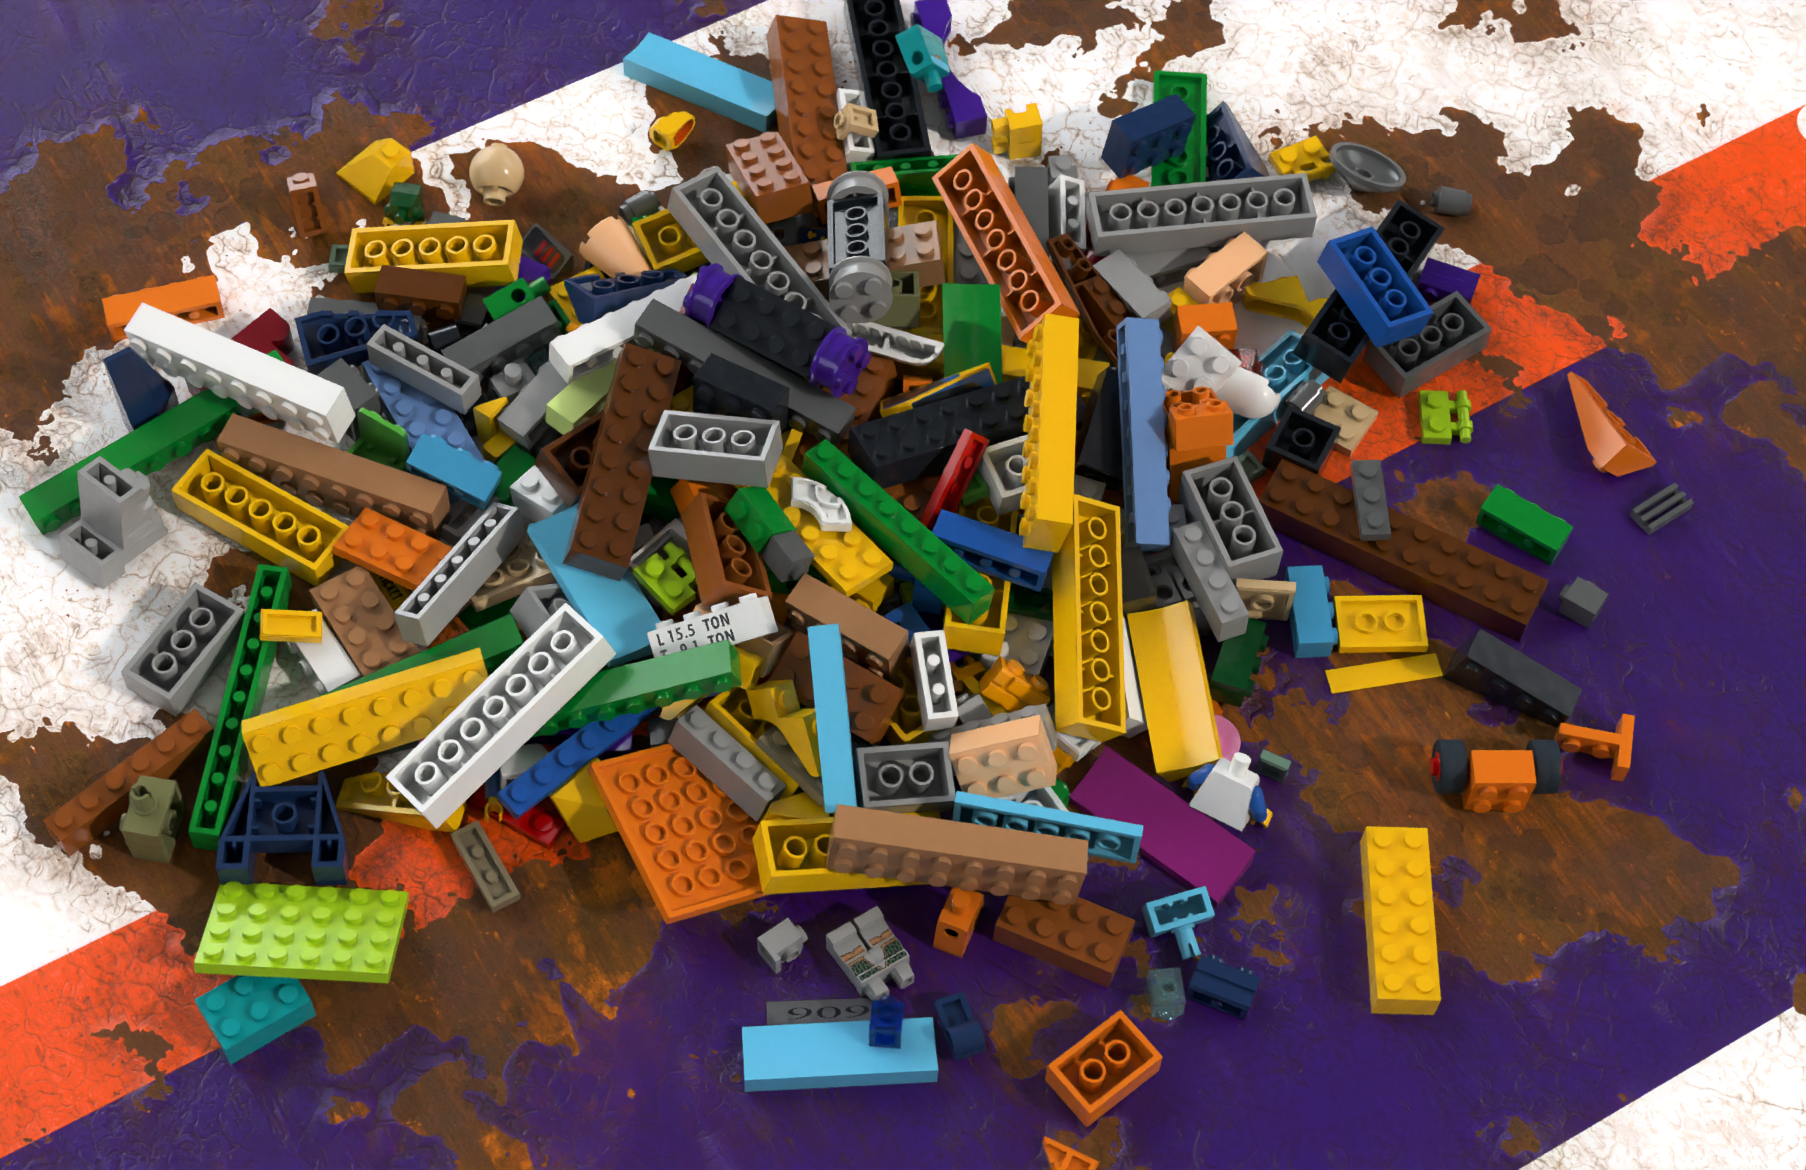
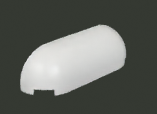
M844 321L852 331L851 337L855 339L862 337L867 340L869 353L912 366H923L935 361L943 352L945 345L942 342L872 322L852 323Z
M1241 367L1237 368L1216 393L1219 400L1228 403L1233 413L1247 418H1262L1270 415L1276 410L1281 400L1280 394L1275 393L1268 386L1269 380Z

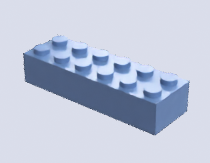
M370 360L362 363L365 381L373 383L380 392L379 402L388 422L393 425L397 424L406 431L409 455L422 433L428 436H431V434L437 435L444 439L447 445L455 449L458 447L469 451L473 458L481 462L484 461L455 409L370 364ZM448 493L450 505L462 500Z

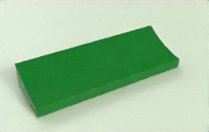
M942 283L943 343L945 344L943 347L944 378L990 362L997 383H1002L1000 284Z

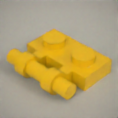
M1317 136L1269 153L1268 160L1278 175L1306 173L1308 182L1316 179L1323 180L1329 178L1330 174L1337 172L1332 163H1325L1328 162L1329 154Z

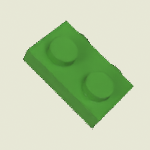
M361 408L357 412L360 438L347 452L406 472V461L410 456L406 431L401 426L393 425L384 420L378 413Z

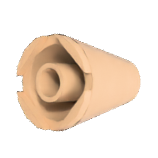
M613 216L607 217L599 222L587 233L590 237L585 244L582 241L580 244L579 253L581 256L612 278H615V273L617 272L641 276V272L652 270L629 226L621 216H618L616 220Z

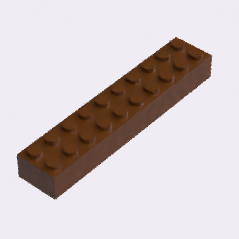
M1284 459L1279 463L1259 499L1273 529L1413 594L1422 595V598L1517 642H1520L1549 582L1545 578L1389 507L1387 508L1391 529L1390 540L1360 541L1353 491Z

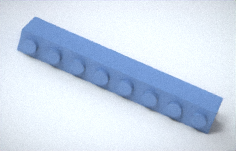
M1126 317L1116 326L1126 551L1160 552L1169 546L1172 540V527L1169 526L1168 518L1171 510V500L1167 497V486L1170 480L1169 470L1166 469L1168 443L1165 441L1164 434L1167 425V415L1163 413L1166 389L1162 385L1164 359L1161 357L1160 350L1163 342V332L1159 329V319Z

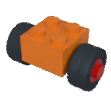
M1439 739L1435 741L1429 771L1436 793H1462L1464 810H1473L1476 813H1485L1490 810L1516 813L1525 809L1531 794H1556L1558 792L1563 773V761L1559 745L1555 740H1530L1527 743L1526 750H1471L1467 759L1465 745L1462 740Z

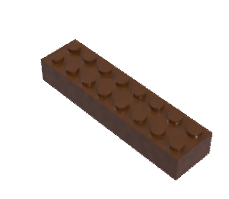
M625 342L617 357L563 564L617 581H621L626 573L652 478L648 448L664 410H669L681 360Z

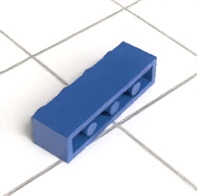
M943 509L932 531L934 535L974 570L1038 592L1041 591L1054 552L1023 548L1022 536Z

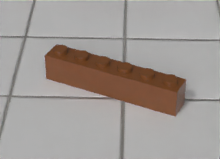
M193 709L46 817L43 822L50 837L70 857L120 820L123 813L128 812L130 806L129 793L131 787L138 782L140 775L173 780L206 756L210 750L214 728L196 709Z

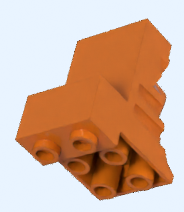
M1199 386L1189 391H1166L1165 400L1163 401V413L1167 415V425L1164 434L1165 441L1168 443L1166 469L1170 473L1167 496L1171 502L1178 501L1183 471L1226 459V445H1234L1233 411L1226 401L1217 398L1212 388Z

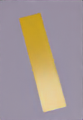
M1436 653L1325 670L1332 694L1443 676Z

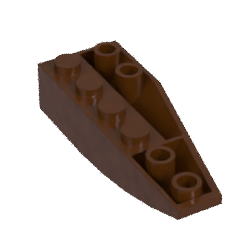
M1068 233L1047 240L1046 246L1055 268L1080 312L1083 322L1102 350L1118 368L1116 326L1126 317L1133 318V316Z

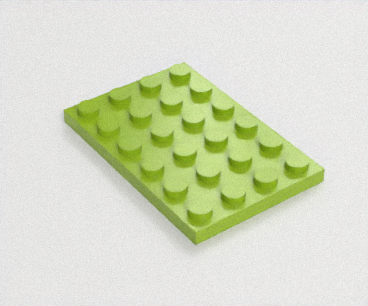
M237 881L220 884L194 961L195 973L389 983L409 903V891L269 883L241 884Z

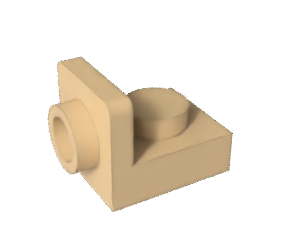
M847 102L834 118L837 139L843 140L849 132L874 138L879 132L876 110Z

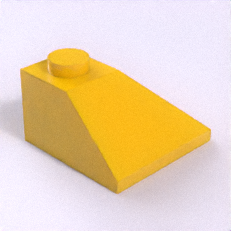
M393 138L375 140L337 172V176L377 205L391 193L394 182L403 183L415 173L412 153Z
M597 757L592 759L549 795L576 840L580 843L618 831L588 773L590 764L600 761Z

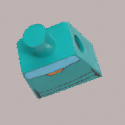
M919 24L896 35L897 43L911 76L925 83L927 91L930 93L941 90L943 87L941 79L950 73L942 39Z

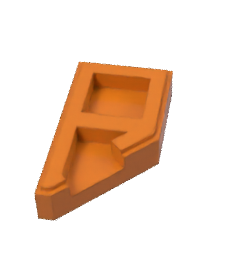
M1044 1136L1042 1145L1052 1170L1097 1169L1099 1161Z

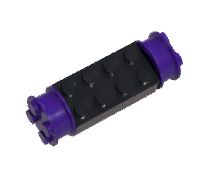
M713 263L708 267L705 265L701 267L697 274L696 282L691 291L686 294L682 303L683 307L686 308L685 313L687 317L696 322L700 321L706 324L708 329L809 381L811 385L816 387L823 385L829 388L831 394L837 398L845 393L850 395L854 391L861 370L868 365L871 359L866 339L862 337L855 339L847 335L845 328L837 327L745 280L740 274L730 275L724 272L723 266L718 263Z

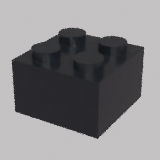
M1289 405L1266 446L1262 465L1275 472L1281 460L1284 459L1321 476L1336 448L1341 428Z

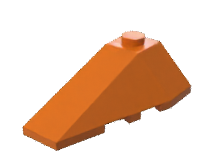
M1571 371L1567 377L1587 449L1594 457L1592 461L1594 466L1602 473L1607 471L1616 477L1654 466L1657 461L1637 436L1632 437L1623 428L1626 424L1621 418L1607 409L1608 404L1587 380Z

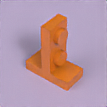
M1622 714L1615 733L1560 723L1554 740L1557 741L1559 748L1566 752H1582L1592 754L1596 758H1613L1611 780L1623 782L1630 769L1635 716Z

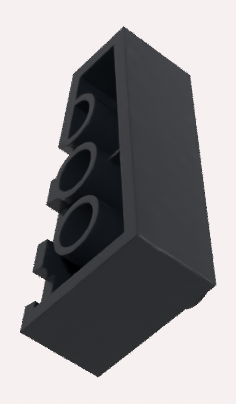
M1481 628L1455 650L1443 676L1446 680L1556 728L1560 726V723H1564L1570 718L1582 691L1578 686Z

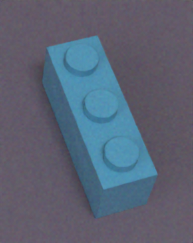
M422 433L406 461V472L447 486L448 493L484 511L502 482V472L499 471L498 466L486 460L481 462L473 458L469 451L460 447L455 449L447 445L444 439L434 434L428 436Z
M1322 565L1287 567L1283 581L1296 582V593L1289 614L1295 658L1328 657L1331 655L1333 646L1338 643L1337 628L1332 627L1331 619L1334 617L1333 603L1328 602L1327 598L1330 589L1329 578L1324 576Z

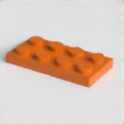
M365 507L333 545V554L414 591L453 547Z

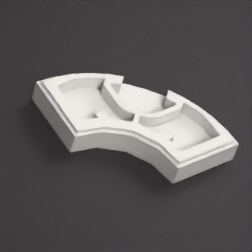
M791 477V507L802 508L813 514L819 521L821 531L852 532L851 515L841 498H837L826 489L827 486L807 478Z

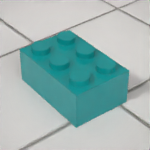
M237 975L195 999L202 1018L230 1064L237 1062L316 1016L312 1001L298 978Z

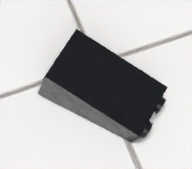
M1107 367L1097 376L1085 407L1082 428L1076 431L1074 474L1106 483L1107 489L1120 491L1123 489L1118 368Z

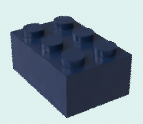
M1174 94L1113 119L1101 158L1118 178L1122 179L1129 175H1136L1141 170L1150 166H1157L1162 161L1171 157H1178L1186 148L1185 145L1192 131L1196 115L1177 94Z

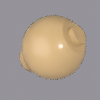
M492 143L491 146L481 149L472 159L469 168L470 181L474 189L484 196L483 202L485 204L503 206L505 205L506 198L513 196L523 183V163L513 150L507 148V145Z

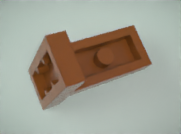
M297 173L292 177H287L286 180L300 239L328 233L314 173Z

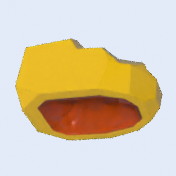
M686 111L673 112L668 116L659 118L650 127L649 136L657 146L665 151L676 149L692 131L695 125V117Z

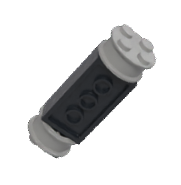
M850 171L838 176L830 184L827 192L828 269L830 274L829 303L832 310L842 320L852 323H869L883 317L890 309L893 301L890 270L888 189L882 179L874 173L866 171Z

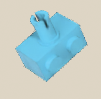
M1206 886L1148 902L1141 908L1150 938L1171 932V934L1176 936L1182 960L1201 955L1192 928L1196 924L1209 921L1215 916Z

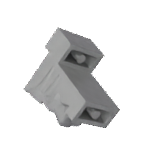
M98 456L77 471L81 519L59 534L61 558L100 588L105 589L125 574L126 564L167 535L168 529L165 527L159 511L156 508L154 509L153 499L149 495L150 479L140 471L134 472L129 468H124L120 471L104 458Z

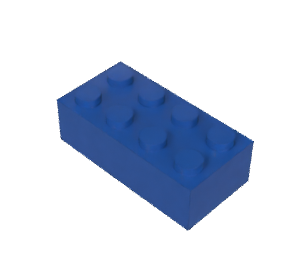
M1373 226L1329 240L1317 260L1319 266L1376 348L1421 333L1434 313Z

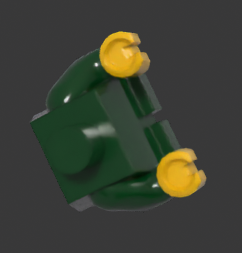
M394 182L390 203L384 207L383 225L387 226L389 224V226H393L394 223L402 225L404 221L413 222L414 220V225H423L426 219L423 210L422 185Z

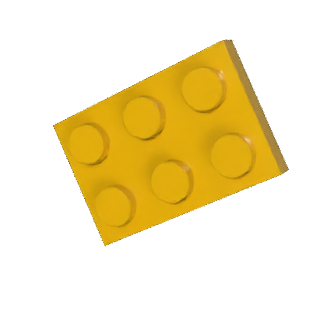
M1422 595L1334 596L1333 608L1335 626L1338 632L1339 653L1427 652L1429 645Z

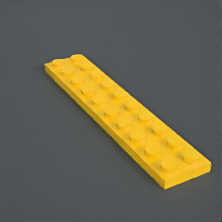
M693 385L672 397L669 410L693 412ZM781 452L769 487L766 489L795 526L796 533L815 555L811 564L838 592L847 597H850L891 571L893 562L853 522L852 532L821 531L819 521L813 514L802 508L791 507V477L809 478ZM732 484L737 490L739 488L751 487Z

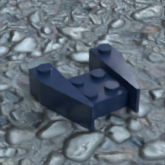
M319 771L318 785L260 786L256 773H251L218 842L216 872L220 884H226L231 881H237L241 884H253L256 853L312 852L311 868L316 885H348L350 857L324 771Z

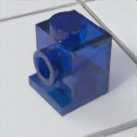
M883 996L879 1000H872L869 1025L870 1047L901 1049L904 1002H898L893 996Z

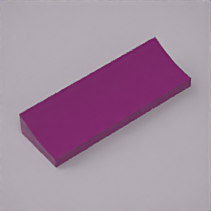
M1108 746L1105 747L1094 765L1069 796L1068 802L1086 815L1143 825L1138 852L1191 890L1206 886L1211 904L1215 907L1219 905L1252 864L1256 850L1199 810L1189 806V803Z

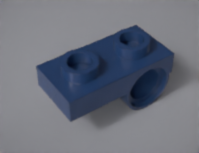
M964 991L934 1000L933 1006L954 1061L984 1053V1034L979 1021L973 1017Z

